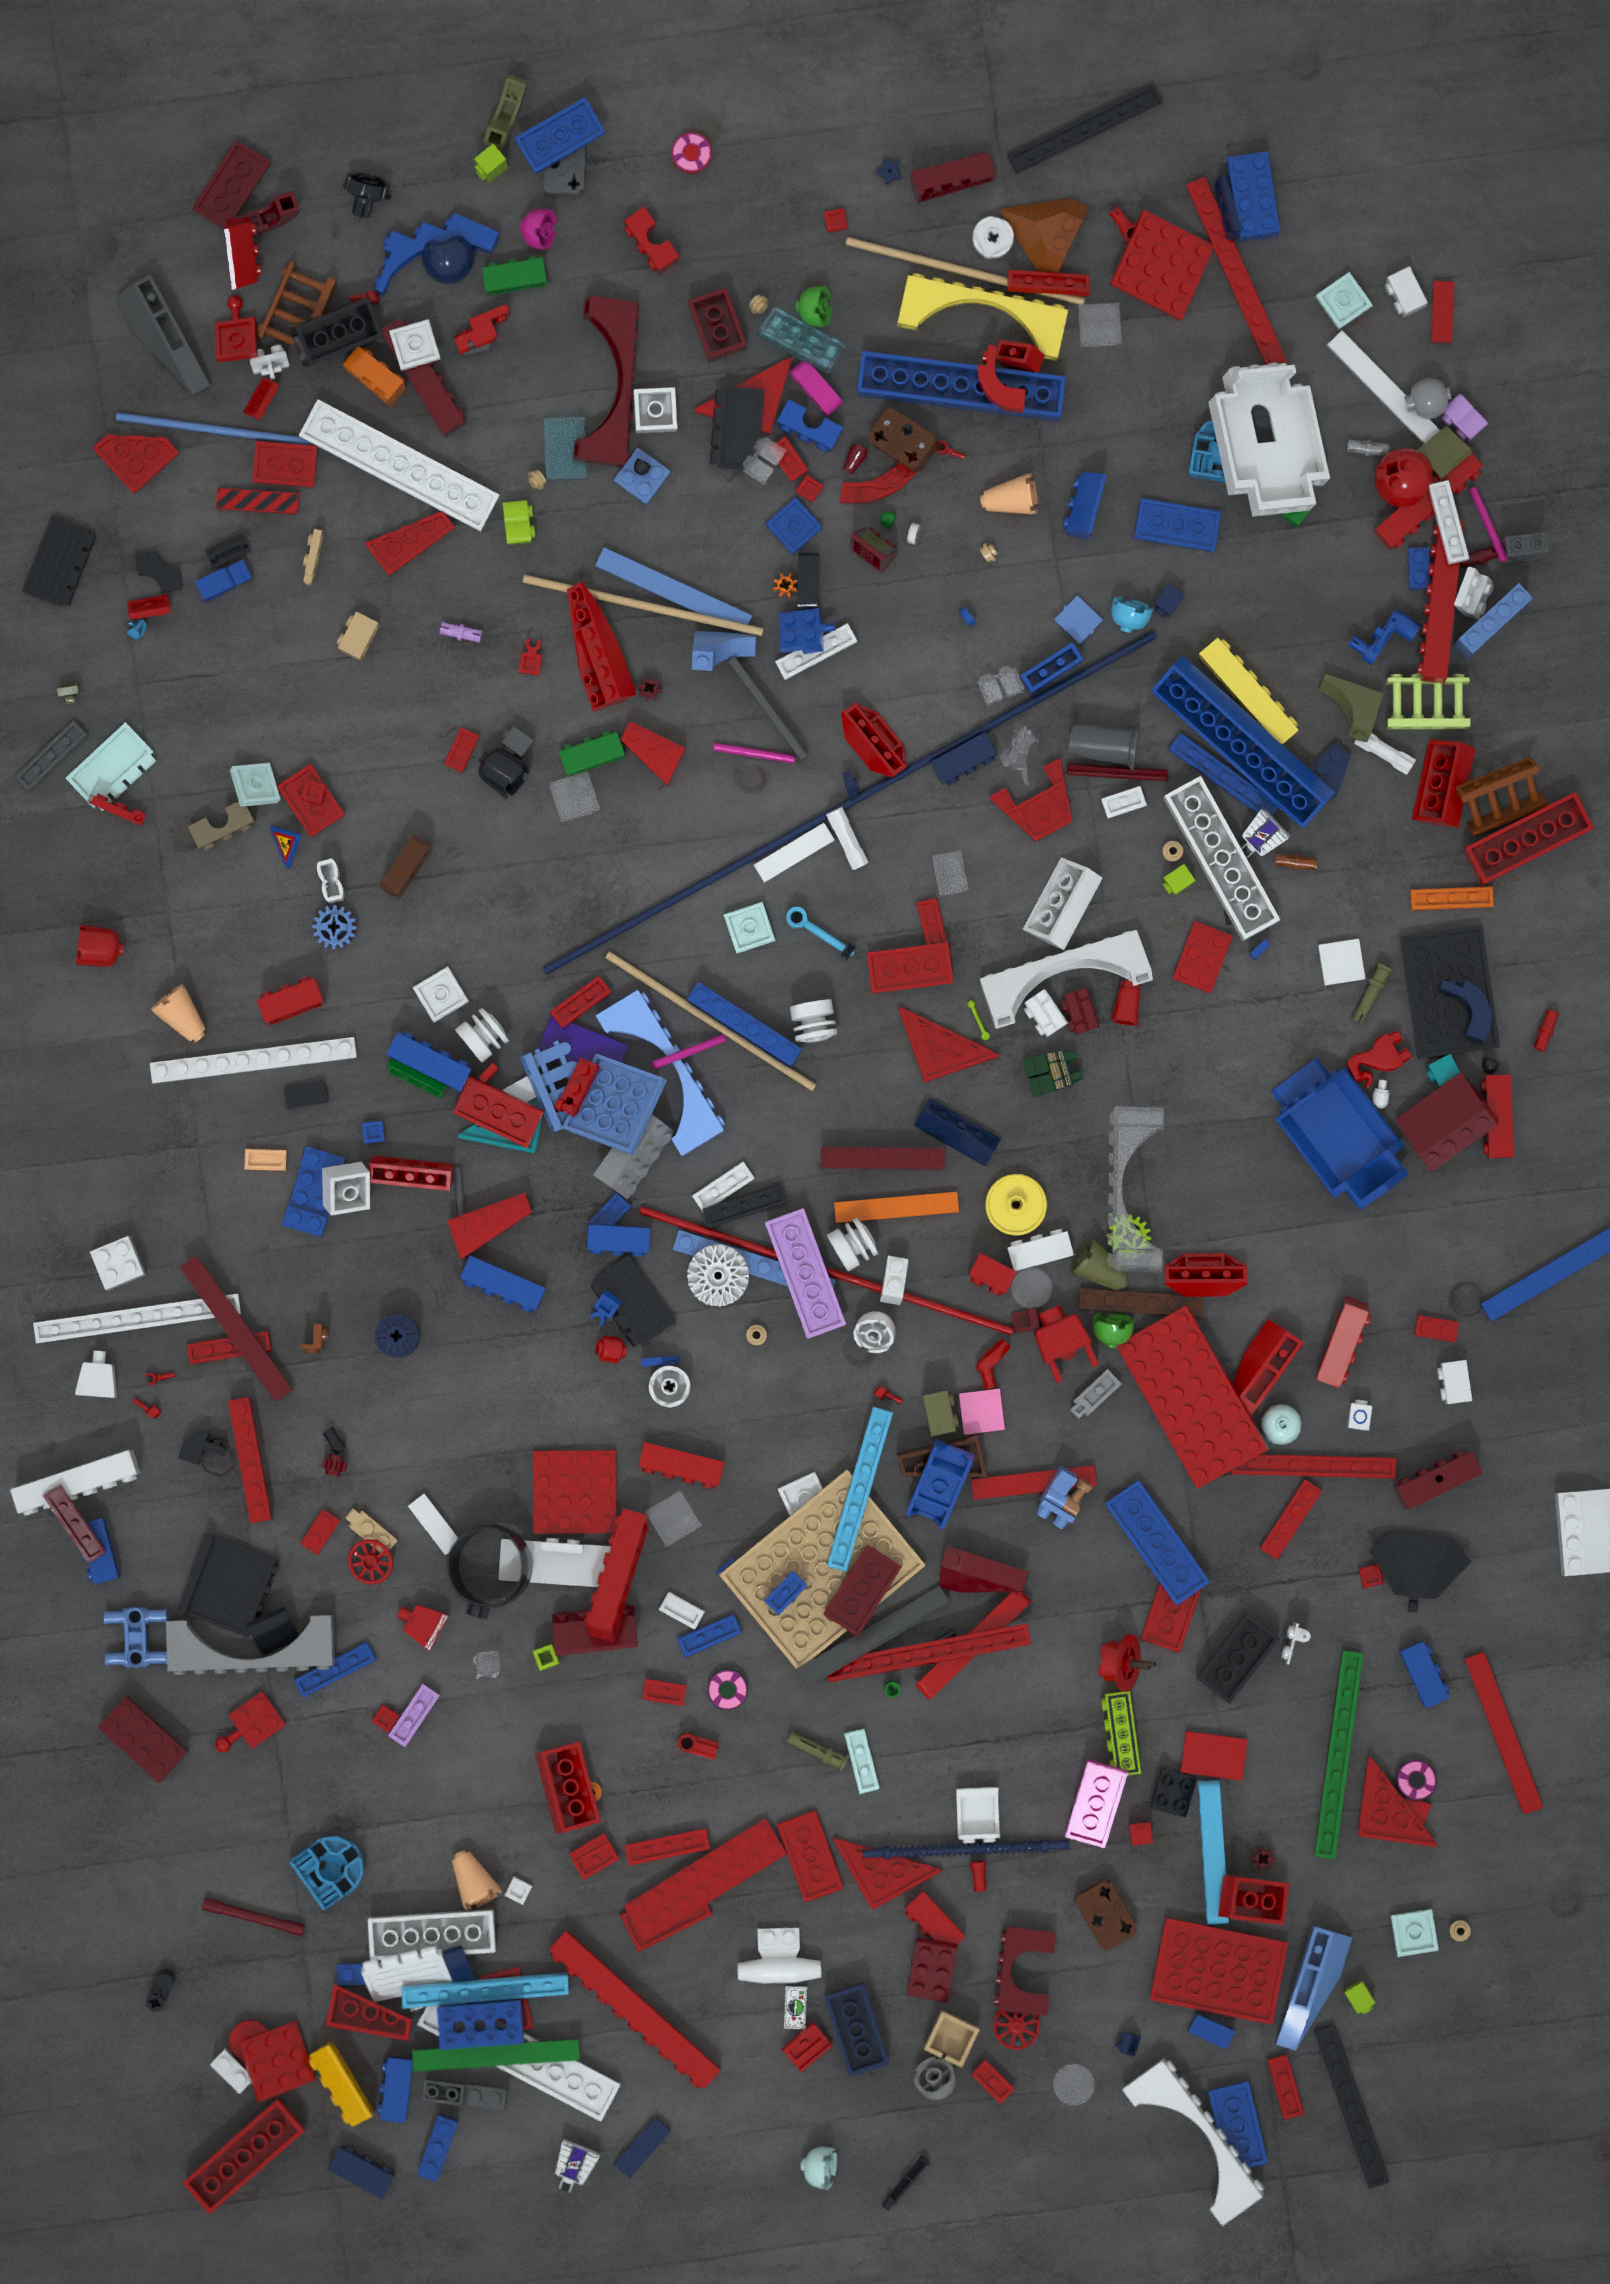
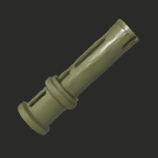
M1376 964L1377 969L1373 977L1368 980L1370 985L1351 1018L1361 1024H1364L1380 990L1385 989V983L1389 975L1394 972V970L1383 964Z
M792 1731L787 1741L788 1744L822 1759L823 1764H830L838 1768L841 1773L849 1758V1755L844 1756L834 1751L833 1747H823Z

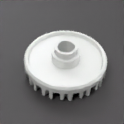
M722 1244L710 1245L697 1252L692 1258L687 1271L690 1290L698 1300L710 1306H726L738 1300L746 1290L749 1282V1269L744 1257L734 1248ZM715 1272H721L722 1278L716 1279L714 1276Z

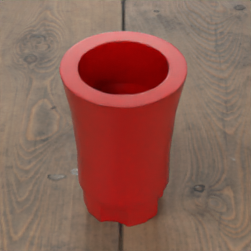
M1121 981L1115 1008L1110 1019L1111 1022L1127 1026L1139 1025L1138 1013L1141 984L1133 986L1131 981Z

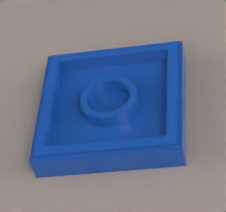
M796 497L765 524L792 555L823 529V526Z

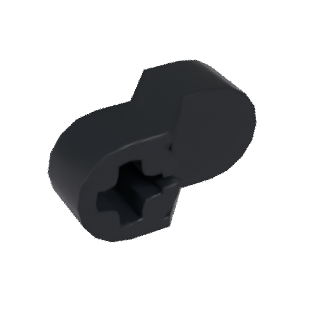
M170 1969L160 1970L146 1999V2006L151 2011L157 2012L162 2010L176 1978L174 1972Z

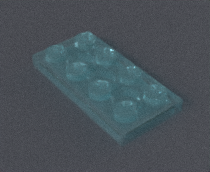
M773 307L756 335L828 374L846 344L776 307Z

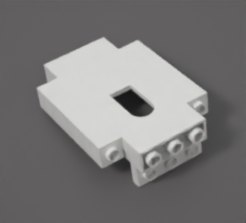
M1270 363L1262 366L1232 367L1222 377L1225 392L1216 393L1208 402L1228 495L1247 493L1252 517L1309 511L1316 505L1313 486L1324 485L1330 479L1310 386H1302V384L1290 385L1289 379L1296 373L1295 365ZM1261 405L1268 410L1275 442L1257 443L1251 415L1253 406Z

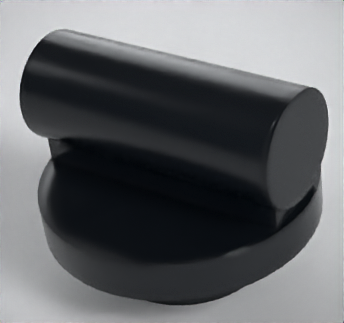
M941 1628L935 1634V1641L953 1638L956 1635L952 1629Z

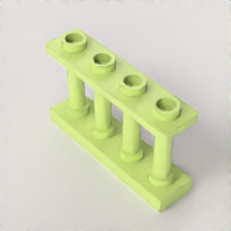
M1392 674L1391 678L1386 679V684H1393V715H1391V719L1386 720V729H1468L1470 727V718H1465V715H1463V684L1470 682V678H1465L1464 674H1453L1452 678H1447L1445 684H1454L1455 715H1453V718H1444V715H1442L1441 683L1420 681L1421 674H1412L1411 678H1403V674ZM1401 684H1413L1414 715L1411 718H1403V715H1401ZM1422 684H1434V715H1432V718H1424V715H1422Z

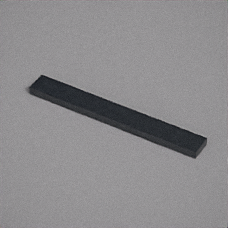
M1151 84L1008 154L1007 157L1015 173L1018 174L1161 104L1162 99L1154 84Z
M1334 2024L1313 2030L1369 2189L1389 2183Z

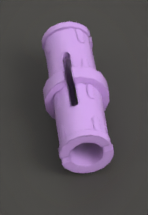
M445 622L441 624L440 635L457 637V640L461 641L462 639L478 643L481 641L483 630L468 628L463 624H460V626Z

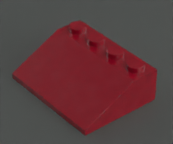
M1462 1071L1395 1118L1415 1152L1430 1172L1496 1127L1499 1121Z

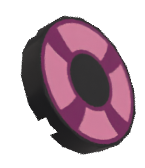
M1408 1761L1397 1772L1395 1778L1396 1788L1401 1796L1414 1802L1424 1801L1436 1789V1773L1425 1761Z

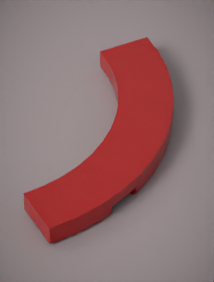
M909 457V459L911 460V462H912V461H915V462H916V461L918 460L917 458L914 459V458ZM898 463L890 471L874 480L857 483L843 482L840 503L863 504L883 499L900 490L917 472L913 473Z

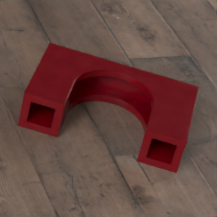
M1006 1927L1005 1931H1001L1000 1943H1004L1003 1952L999 1951L998 1964H1002L1001 1972H997L996 1985H999V1993L994 1994L993 2003L994 2006H997V2010L1047 2016L1050 1995L1028 1993L1020 1990L1011 1979L1010 1969L1014 1959L1023 1952L1054 1953L1056 1932Z

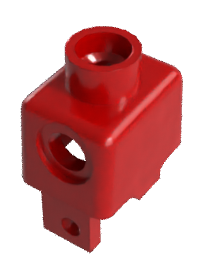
M1061 1305L1038 1314L1043 1327L1034 1332V1337L1044 1364H1048L1056 1383L1063 1380L1054 1359L1059 1358L1064 1361L1075 1357L1076 1351L1081 1347L1084 1348L1091 1366L1099 1365L1090 1346L1092 1340L1077 1314L1065 1317Z

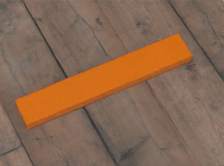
M957 1192L834 1202L836 1223L853 1222L852 1220L856 1217L859 1221L959 1212Z

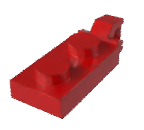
M99 793L96 796L90 795L88 799L90 804L140 826L142 825L146 814L138 809L128 811L126 810L128 806L117 801L115 805L107 802L109 798Z

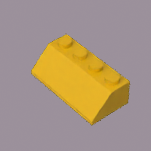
M330 2041L309 2055L311 2058L309 2063L314 2071L318 2069L322 2076L319 2079L324 2088L330 2089L332 2093L330 2098L336 2107L339 2105L343 2113H341L344 2122L346 2124L350 2123L353 2127L372 2117L375 2113L373 2107L334 2042Z

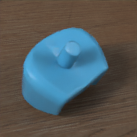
M137 619L134 623L132 621L128 623L131 628L126 633L135 640L140 639L146 632L147 624L143 619Z

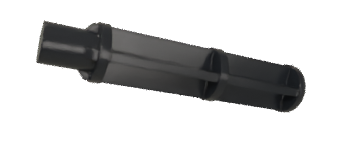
M920 2156L919 2160L904 2175L905 2177L893 2192L887 2195V2200L882 2204L883 2208L888 2211L893 2204H897L899 2198L915 2182L914 2180L927 2165L929 2166V2161L925 2157Z

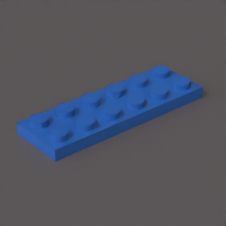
M1139 1480L1105 1503L1176 1606L1210 1583L1207 1576Z

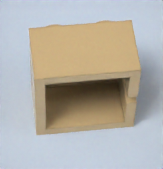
M941 2009L924 2045V2050L939 2057H942L944 2052L946 2053L944 2056L945 2060L962 2067L980 2029L978 2026Z

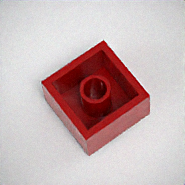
M980 1253L968 1277L971 1278V1283L979 1287L984 1284L989 1287L988 1291L999 1297L1000 1294H1006L1017 1272Z

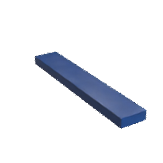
M1182 733L1178 735L1168 749L1258 814L1264 808L1273 816L1278 809V806L1260 789Z

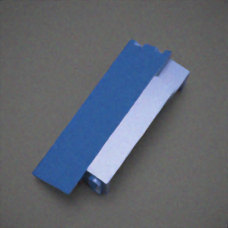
M1316 1057L1271 1091L1282 1106L1280 1110L1281 1115L1275 1120L1334 1198L1346 1191L1358 1209L1361 1210L1409 1175L1394 1155L1404 1145L1345 1067L1339 1072L1335 1069L1329 1073Z

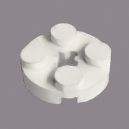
M987 217L976 225L973 232V245L977 252L985 258H1000L1007 254L1012 247L1013 230L1007 221L995 217ZM990 233H992L993 235L997 234L999 236L996 239L997 242L993 243V241H988Z

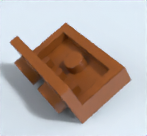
M314 1324L313 1345L301 1344V1349H305V1353L319 1354V1350L325 1349V1341L329 1339V1329H325L323 1324Z

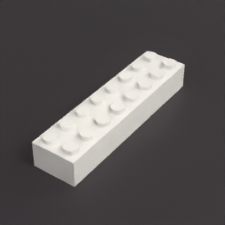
M1199 776L1166 794L1163 797L1165 803L1242 942L1280 921L1278 914L1202 777Z

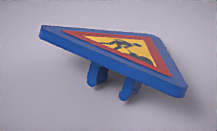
M271 826L270 831L286 868H290L301 836L299 833Z

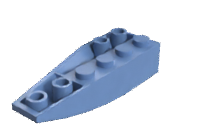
M1312 1924L1276 2045L1297 2050L1341 1976L1351 1944V1936Z

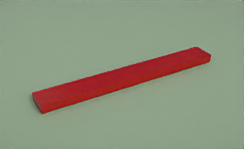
M1260 1454L1230 1471V1474L1396 1479V1458Z
M1485 1652L1465 1658L1464 1660L1523 1815L1543 1808Z

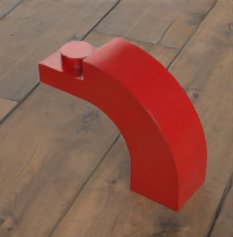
M988 345L987 351H983L982 363H986V365H978L977 370L982 392L998 408L1008 412L1023 413L1026 389L1010 388L998 380L995 374L996 346Z

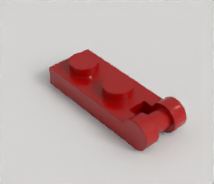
M580 1057L561 1098L555 1104V1109L561 1112L566 1111L570 1116H576L600 1066Z

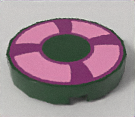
M724 1669L716 1672L711 1677L707 1687V1694L715 1707L731 1711L739 1708L745 1702L748 1696V1685L746 1679L739 1672Z

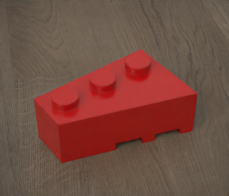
M629 721L621 738V743L668 787L686 751L685 747Z

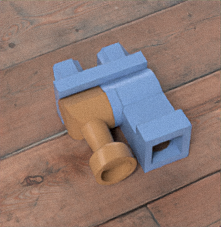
M1060 1465L1044 1493L1039 1498L1040 1504L1036 1513L1044 1519H1047L1051 1511L1056 1513L1057 1515L1052 1522L1058 1528L1063 1529L1068 1522L1072 1523L1075 1516L1080 1510L1079 1502L1085 1492L1090 1493L1093 1486L1082 1478L1078 1480L1075 1473ZM1076 1483L1077 1490L1072 1496L1068 1495V1491Z

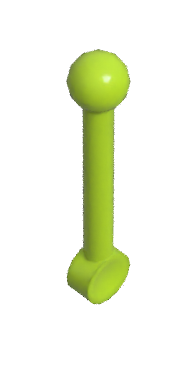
M969 1000L967 1006L971 1008L982 1032L981 1037L983 1040H988L990 1035L984 1029L975 1009V1002Z

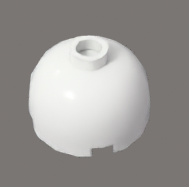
M872 1311L859 1318L853 1334L854 1340L861 1348L864 1346L868 1349V1352L882 1353L887 1351L893 1344L896 1330L892 1319L888 1315L879 1311Z

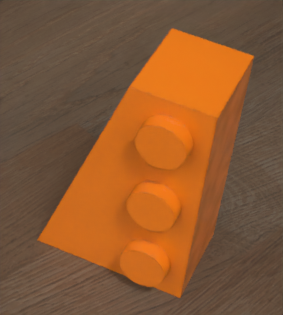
M358 346L342 364L344 369L391 407L406 390L405 380L397 373L391 372L390 368L383 361L380 360L378 362L373 358L374 354L366 347L362 349Z

